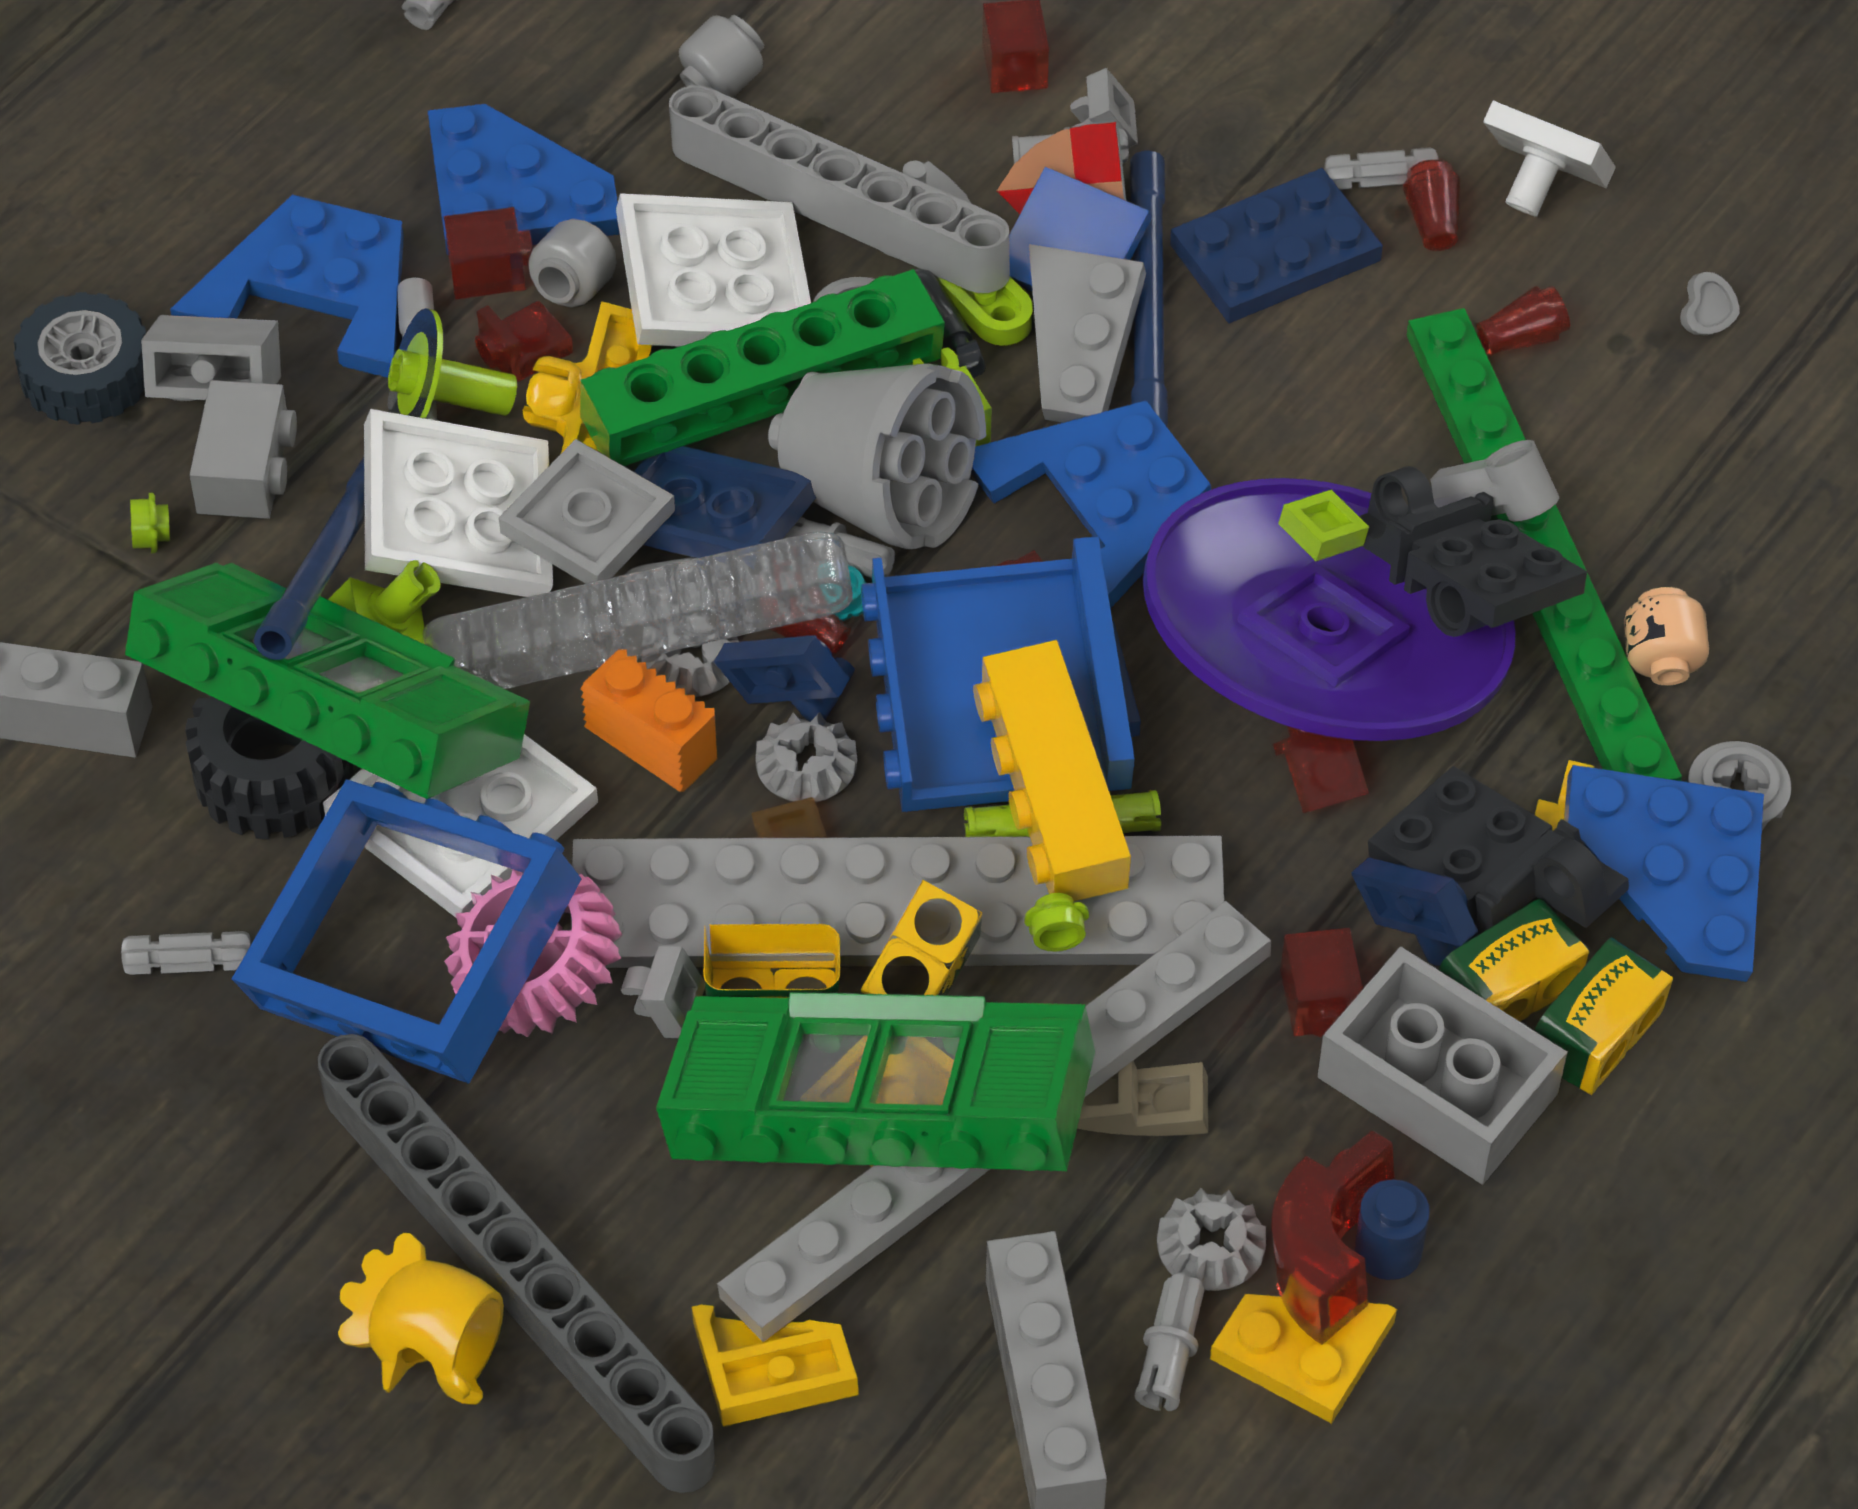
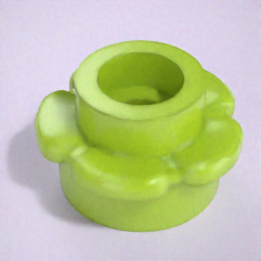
M149 493V499H130L132 549L151 548V553H156L158 551L157 542L170 541L168 504L156 505L154 493Z
M1051 893L1042 896L1036 901L1035 906L1030 908L1025 914L1024 923L1029 927V933L1033 935L1034 944L1038 948L1052 952L1064 951L1079 945L1086 936L1084 921L1089 919V911L1082 902H1074L1073 898L1068 894Z

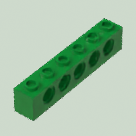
M914 269L894 276H881L867 285L840 294H827L813 303L786 312H773L764 316L759 321L729 331L719 330L709 334L702 340L674 349H662L654 352L647 358L617 368L609 367L599 370L592 376L580 380V417L599 453L622 466H626L784 412L791 396L801 384L803 377L809 372L823 374L913 365V360L920 358L924 364L941 359L945 321Z

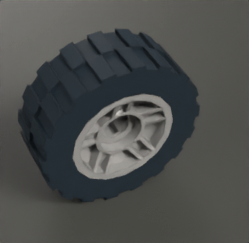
M77 292L72 296L64 297L62 295L53 298V301L46 305L41 304L35 308L34 313L29 318L26 317L20 324L21 330L19 334H15L14 338L15 351L13 353L22 391L25 398H30L31 406L38 412L43 411L47 414L48 418L55 421L59 419L68 421V424H80V422L90 421L93 424L103 422L102 419L116 417L124 413V409L130 405L134 406L140 400V394L145 390L141 340L146 335L145 326H142L141 317L135 310L131 311L128 308V304L120 299L116 301L109 298V295L102 293L91 295L87 294V292Z

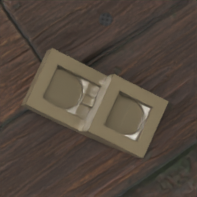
M1133 1060L1084 1098L1077 1129L1138 1136L1208 1133V1075L1203 1062L1137 1069Z

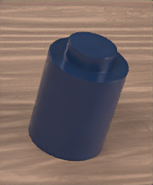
M1385 1180L1370 1187L1362 1198L1354 1252L1359 1265L1376 1278L1384 1280L1404 1278L1410 1275L1421 1261L1430 1209L1425 1195L1416 1186L1402 1180Z

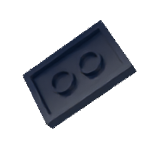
M1323 168L1172 228L1170 235L1171 247L1228 324L1381 261L1383 248L1381 242Z
M684 446L644 459L634 471V473L674 495V513L643 544L644 546L756 572L816 499L811 480L796 472Z

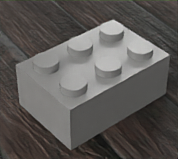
M1400 946L1323 1035L1318 1078L1483 1185L1558 1095L1567 1051Z

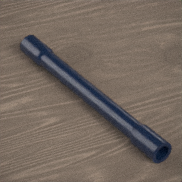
M1148 150L1136 153L1130 160V201L1134 205L1149 210L1152 217L1134 252V261L1144 262L1146 277L1134 316V387L1131 392V404L1146 400L1168 428L1167 389L1164 386L1162 207L1165 203V160L1161 154Z
M364 457L349 479L346 492L281 599L273 604L254 636L257 650L269 659L279 660L289 655L307 625L309 613L365 521Z

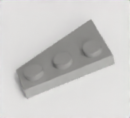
M1029 244L1041 404L1044 419L1064 423L1108 411L1146 277L1144 262Z

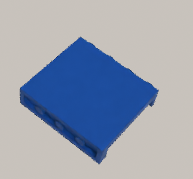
M1099 536L1074 539L1072 559L884 577L882 558H872V583L861 584L862 607L865 622L876 621L878 638L868 639L872 677L884 676L886 694L876 695L879 732H891L893 750L883 751L887 789L899 788L902 812L1009 801V792L1015 790L1009 774L1002 776L998 774L991 749V738L997 736L992 721L982 722L979 717L974 699L973 685L982 683L983 657L1054 640L1058 641L1108 790L1131 789L1135 758Z

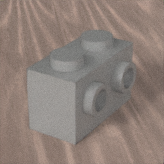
M160 315L141 340L145 397L170 398L176 401L206 400L210 380L277 384L281 378L277 320Z
M210 380L189 475L197 514L270 519L275 494L283 495L286 488L287 462L285 458H282L284 447L294 446L297 431L295 410H287L283 385Z

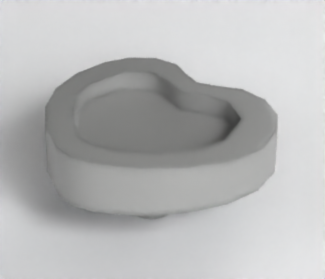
M1702 272L1693 275L1687 286L1689 301L1681 311L1680 319L1682 326L1686 331L1702 336L1717 333L1729 327L1737 319L1740 309L1737 296L1732 287L1724 278L1712 272Z

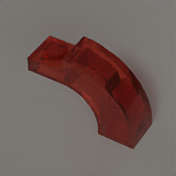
M1372 1130L1350 1149L1341 1151L1328 1168L1307 1156L1303 1158L1286 1177L1274 1203L1272 1237L1278 1291L1288 1313L1297 1325L1321 1345L1326 1343L1368 1306L1365 1258L1347 1247L1341 1241V1238L1358 1222L1361 1201L1366 1191L1381 1181L1395 1180L1393 1144Z

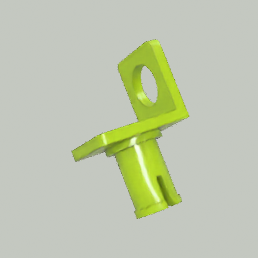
M412 560L386 588L350 577L328 600L427 645L421 606L440 589V579L434 569L427 563L423 562L419 567V561Z

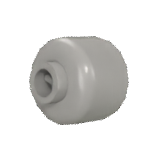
M714 15L698 28L679 48L680 61L685 69L680 74V78L687 87L705 86L734 98L762 70L763 58L760 51L764 48V44L758 34L740 17L732 15L728 19Z
M578 219L559 222L533 248L528 262L530 277L542 296L557 305L566 307L581 306L591 300L612 278L617 264L615 250L609 238L598 227Z

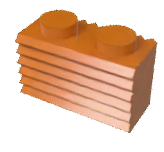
M627 649L617 650L584 681L580 689L583 691L581 697L584 701L582 705L585 706L583 713H585L583 720L586 721L584 727L679 792H684L717 760L714 708H705L704 701L695 702V694L685 695V688L676 689L675 681L666 682L665 675L656 676V668L647 669L646 662L637 663L636 656H627Z

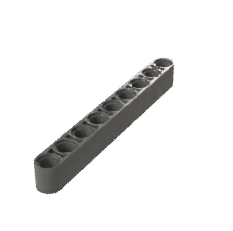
M355 1034L340 1035L329 1040L322 1047L318 1056V1069L325 1103L330 1112L477 1277L484 1280L500 1293L507 1312L655 1479L668 1490L678 1493L694 1492L704 1487L712 1478L715 1470L713 1428L707 1414L372 1042L365 1037ZM352 1074L362 1075L354 1080L341 1079ZM387 1119H402L393 1125L380 1124ZM428 1163L443 1164L434 1170L419 1169ZM470 1208L484 1210L475 1216L459 1215L462 1211ZM509 1254L525 1255L524 1259L517 1262L507 1263L500 1261L501 1258ZM553 1300H561L568 1303L566 1306L554 1310L541 1307L543 1304ZM594 1347H603L611 1350L608 1354L601 1357L592 1358L583 1355L585 1351ZM644 1394L654 1398L651 1402L639 1406L630 1405L625 1402L634 1395ZM678 1443H690L698 1447L695 1451L682 1455L668 1451L670 1447Z

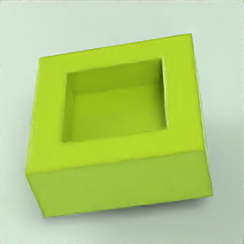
M1332 490L1285 504L1278 522L1315 561L1364 546L1369 526Z

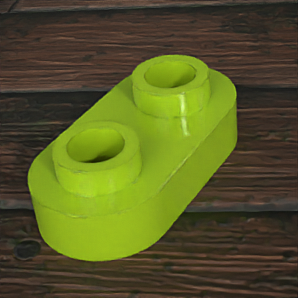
M938 277L939 283L959 310L963 320L986 342L994 345H1012L1025 339L1031 332L1033 326L1032 300L1011 277L1004 287L990 293L972 292Z

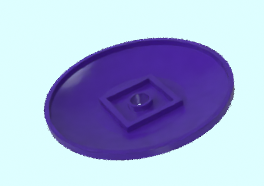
M1272 478L1242 481L1212 489L1185 502L1171 513L1158 529L1147 555L1143 576L1145 601L1158 633L1180 662L1196 677L1232 702L1262 717L1302 731L1335 738L1386 741L1421 737L1446 730L1478 713L1493 699L1507 676L1515 649L1514 620L1494 628L1487 625L1457 637L1448 636L1438 629L1429 614L1426 602L1427 588L1409 594L1404 591L1405 582L1397 585L1389 581L1391 564L1362 546L1315 561L1278 524L1285 504L1328 490L1335 492L1360 516L1368 513L1372 493L1339 484L1308 479ZM1326 627L1331 631H1323L1321 629Z

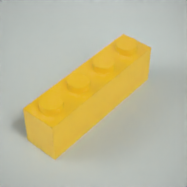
M1049 641L983 657L982 683L973 685L975 704L981 721L991 720L997 736L991 738V749L998 774L1000 776L1009 774L1015 790L1009 792L1011 814L1017 830L1025 828L1028 830L1033 846L1027 847V859L1034 883L1036 885L1045 883L1049 894L1065 893L1070 895L1074 901L1128 889L1131 854L1058 641Z

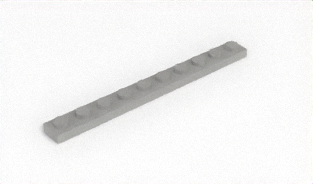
M1225 901L1086 1006L1095 1055L1085 1097L1270 957L1271 940ZM874 1165L718 1282L719 1298L764 1342L990 1169Z

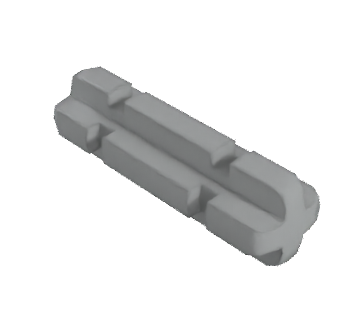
M1433 148L1412 149L1411 155H1405L1404 150L1357 153V159L1350 160V154L1330 155L1326 158L1324 164L1325 172L1339 190L1352 189V183H1358L1359 188L1406 185V179L1413 178L1414 184L1432 183L1438 179L1439 175L1438 155Z
M245 931L222 932V939H213V932L159 935V941L151 942L150 935L127 936L123 939L122 964L125 973L129 975L152 974L153 967H161V973L215 971L216 964H223L224 971L237 970L252 944L249 933Z

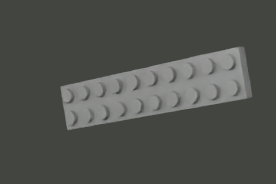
M1124 836L1131 854L1128 889L1074 901L1082 902L1088 908L1089 919L1084 921L1086 936L1079 945L1071 949L1052 952L1042 950L1034 944L1033 935L1029 933V927L1024 923L1027 911L1035 906L1039 898L1049 894L1045 883L1036 885L1033 881L1027 859V847L1033 846L1030 837L573 839L572 867L578 874L582 873L585 877L591 878L600 888L599 893H603L612 903L613 910L616 913L613 918L619 924V930L622 933V936L614 942L619 949L618 952L621 960L606 965V968L651 967L658 946H682L695 967H704V926L706 927L711 961H834L835 959L833 953L711 954L709 924H826L833 927L840 936V966H874L922 880L982 912L980 938L964 966L1141 965L1224 902L1222 836ZM937 898L928 900L919 907L915 915L914 924L918 935L924 941L933 945H943L951 942L958 935L962 919L955 905L944 899ZM901 956L893 959L886 966H924V964L916 958ZM953 962L944 964L945 966H952Z

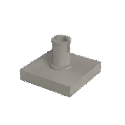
M575 439L499 517L500 533L599 591L674 513V495Z

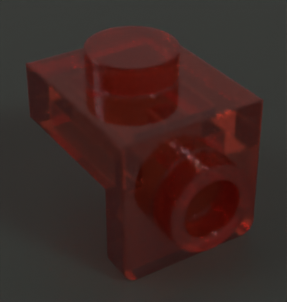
M1287 726L1290 737L1273 743L1276 756L1281 754L1286 756L1303 814L1369 794L1353 740L1324 736Z

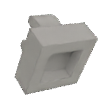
M1107 68L1086 76L1088 96L1081 97L1070 105L1071 111L1081 122L1072 128L1093 123L1118 121V128L1125 130L1127 134L1128 148L1138 144L1134 100Z
M658 946L651 968L643 966L628 968L621 991L623 995H638L634 1007L635 1013L651 1017L664 1038H679L687 1011L691 1010L695 996L703 995L705 982L682 946Z

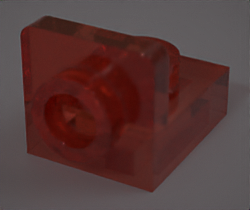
M539 300L502 320L488 305L477 311L479 335L475 337V344L481 358L490 368L497 366L502 372L515 375L517 382L538 372L533 370L538 358L552 356L562 359L573 353L572 336Z

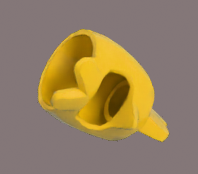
M402 1233L397 1236L394 1242L393 1253L390 1255H386L379 1249H373L367 1253L361 1265L366 1280L362 1284L348 1282L340 1290V1301L353 1313L339 1328L338 1335L340 1340L347 1345L358 1348L372 1347L381 1360L383 1389L388 1393L394 1389L411 1367L419 1362L429 1361L435 1371L437 1382L447 1396L463 1404L476 1405L480 1403L483 1399V1392L476 1380L487 1364L499 1336L504 1310L503 1299L500 1293L481 1278L463 1269L446 1263L426 1260L424 1245L411 1233Z

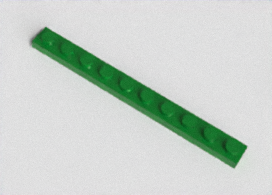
M1465 308L1408 320L1406 336L1464 464L1487 459L1492 453L1504 446L1526 440ZM1556 504L1542 514L1523 521H1510L1506 513L1491 516V521L1501 519L1516 525L1522 533L1546 547L1559 551L1565 559L1587 571ZM1587 573L1584 594L1532 613L1602 769L1681 781L1682 775Z

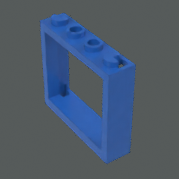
M346 779L233 975L232 980L261 1010L337 1037L347 1034L365 1037L382 1053L469 1084L582 878L562 854L565 848L556 840L546 835L535 832L531 834L530 838L513 833L503 823L488 816L480 815L476 821L462 817L453 808L436 799H426L424 804L408 799L398 789L383 782H375L373 787ZM377 825L523 873L439 1025L293 974Z

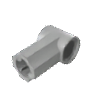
M1521 440L1511 443L1495 451L1484 460L1439 469L1430 479L1434 503L1438 508L1470 496L1475 497L1478 493L1485 492L1494 498L1491 516L1506 513L1508 519L1514 522L1527 520L1542 514L1555 505L1559 499V495L1535 442L1532 440Z

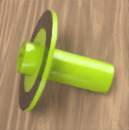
M428 308L420 310L411 320L400 347L394 354L388 374L390 392L387 401L389 412L426 419L432 402L435 400L507 416L513 407L517 392L515 375L442 359L443 329L441 319L435 310Z

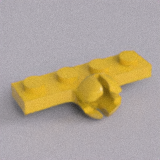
M601 301L588 354L583 362L573 363L568 360L545 356L538 358L533 367V370L539 373L533 375L529 381L526 393L528 406L524 405L523 408L524 420L531 426L558 432L562 435L564 441L562 452L575 439L598 451L580 417V380L590 377L604 368H617L650 356L652 345L637 344L632 309Z

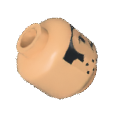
M1672 587L1651 589L1639 596L1638 601L1626 611L1624 631L1627 659L1635 672L1645 677H1651V680L1659 685H1676L1686 681L1690 673L1697 671L1706 663L1709 655L1706 613L1702 605L1697 600L1689 597L1685 591Z

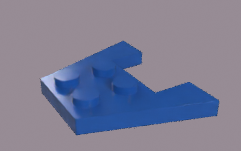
M291 195L170 308L171 316L237 319L249 295L350 319L352 321L337 349L339 364H342V367L388 378L390 364L397 351L398 341L397 287L401 282L404 240L402 221Z
M1146 400L976 446L971 474L992 503L998 502L1043 474H1046L1092 537L1099 536L1110 609L1144 573L1145 562L1152 540L1162 523L1185 502L1212 490L1209 481Z

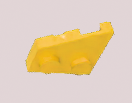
M1245 1294L1213 1343L1210 1359L1332 1424L1395 1323L1397 1309L1388 1304Z
M701 1304L692 1307L695 1331L723 1427L859 1395L857 1375L840 1324L813 1320L789 1322L763 1342L743 1321L715 1317L714 1306Z

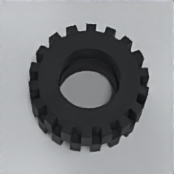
M210 695L209 699L199 697L192 707L194 718L187 719L185 728L187 741L185 742L197 797L202 807L208 806L210 817L218 824L228 820L230 831L239 835H243L248 829L254 830L255 839H270L271 832L281 831L283 838L297 835V827L306 825L311 830L320 825L322 822L321 814L324 812L323 802L342 787L346 779H351V773H354V764ZM281 743L295 746L287 754L273 759L258 760L245 757L252 750L268 744Z

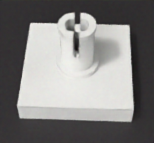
M1492 101L1483 121L1501 146L1526 156L1505 201L1509 206L1526 214L1537 217L1557 170H1562L1607 188L1616 168L1600 143L1496 101Z

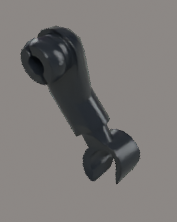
M916 269L918 277L945 321L943 335L945 348L948 347L955 352L959 360V367L966 366L973 378L980 376L986 369L985 361L976 339L972 340V335L959 310L932 272L925 269Z

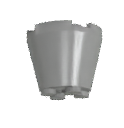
M928 363L823 374L809 372L803 377L801 384L791 396L784 414H777L773 418L769 428L768 440L770 446L778 450L780 469L796 472L811 480L816 496L813 502L889 545L904 549H916L923 546L936 548L955 532L966 516L975 497L979 484L969 479L974 461L976 439L981 440L986 437V422L983 404L972 380L962 371L953 370L945 366Z

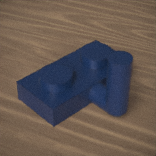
M815 635L724 643L713 661L748 704L791 701L804 719L809 722L819 712L826 721L855 672L853 665L847 660L839 657L833 658L830 649L823 642L819 641Z
M1369 857L1351 872L1375 924L1414 934L1430 964L1440 966L1442 961L1451 952L1478 936L1477 925L1475 926L1466 907L1468 904L1467 896L1453 878Z

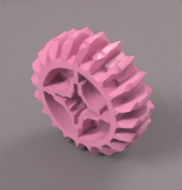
M512 870L510 879L506 881L501 877L491 875L492 889L484 895L470 892L474 904L470 912L455 913L457 923L462 930L446 937L449 948L454 953L444 961L448 967V972L454 977L451 984L454 987L455 994H457L522 877V872ZM582 873L579 874L582 880L564 911L571 914L572 930L562 931L563 927L557 923L499 1029L503 1033L512 1028L517 1034H523L528 1037L537 1025L541 1030L553 1034L558 1017L563 1016L566 1020L576 1022L575 1008L584 1001L585 1003L597 1005L593 992L596 985L613 983L610 972L605 966L621 960L618 952L619 949L614 942L622 936V933L619 930V924L613 918L616 913L613 910L612 903L603 893H599L600 888L589 877H585Z

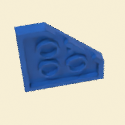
M486 104L427 110L447 255L536 245L559 222L570 219L587 221L598 227L606 236L620 235L616 214L618 200L612 174Z
M1572 765L1567 776L1564 820L1579 829L1584 846L1593 853L1597 860L1629 879V890L1619 898L1620 901L1638 922L1644 919L1667 946L1665 953L1682 972L1744 982L1748 981L1753 973L1764 794Z

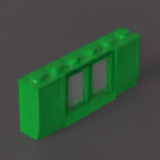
M213 563L134 591L125 651L126 656L425 799L434 797L520 759L530 706L529 700L454 666L455 658L321 596L318 598L308 615L307 625L289 655L283 659L274 660L263 656L257 650L254 636L273 604L281 599L287 589L233 563L226 565Z
M790 992L789 998L695 996L691 1010L687 1011L656 1109L671 1159L1067 1171L1095 1055V1048L1085 1004L986 1002L985 996Z

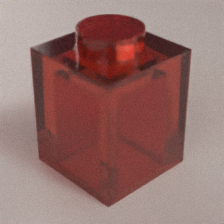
M1040 0L983 3L982 45L991 93L1048 88L1049 45Z
M514 207L444 216L455 299L526 290L523 266H528L533 250L530 230L518 231Z
M1350 928L1284 935L1280 971L1293 1035L1314 1034L1318 1037H1323L1326 1031L1363 990Z

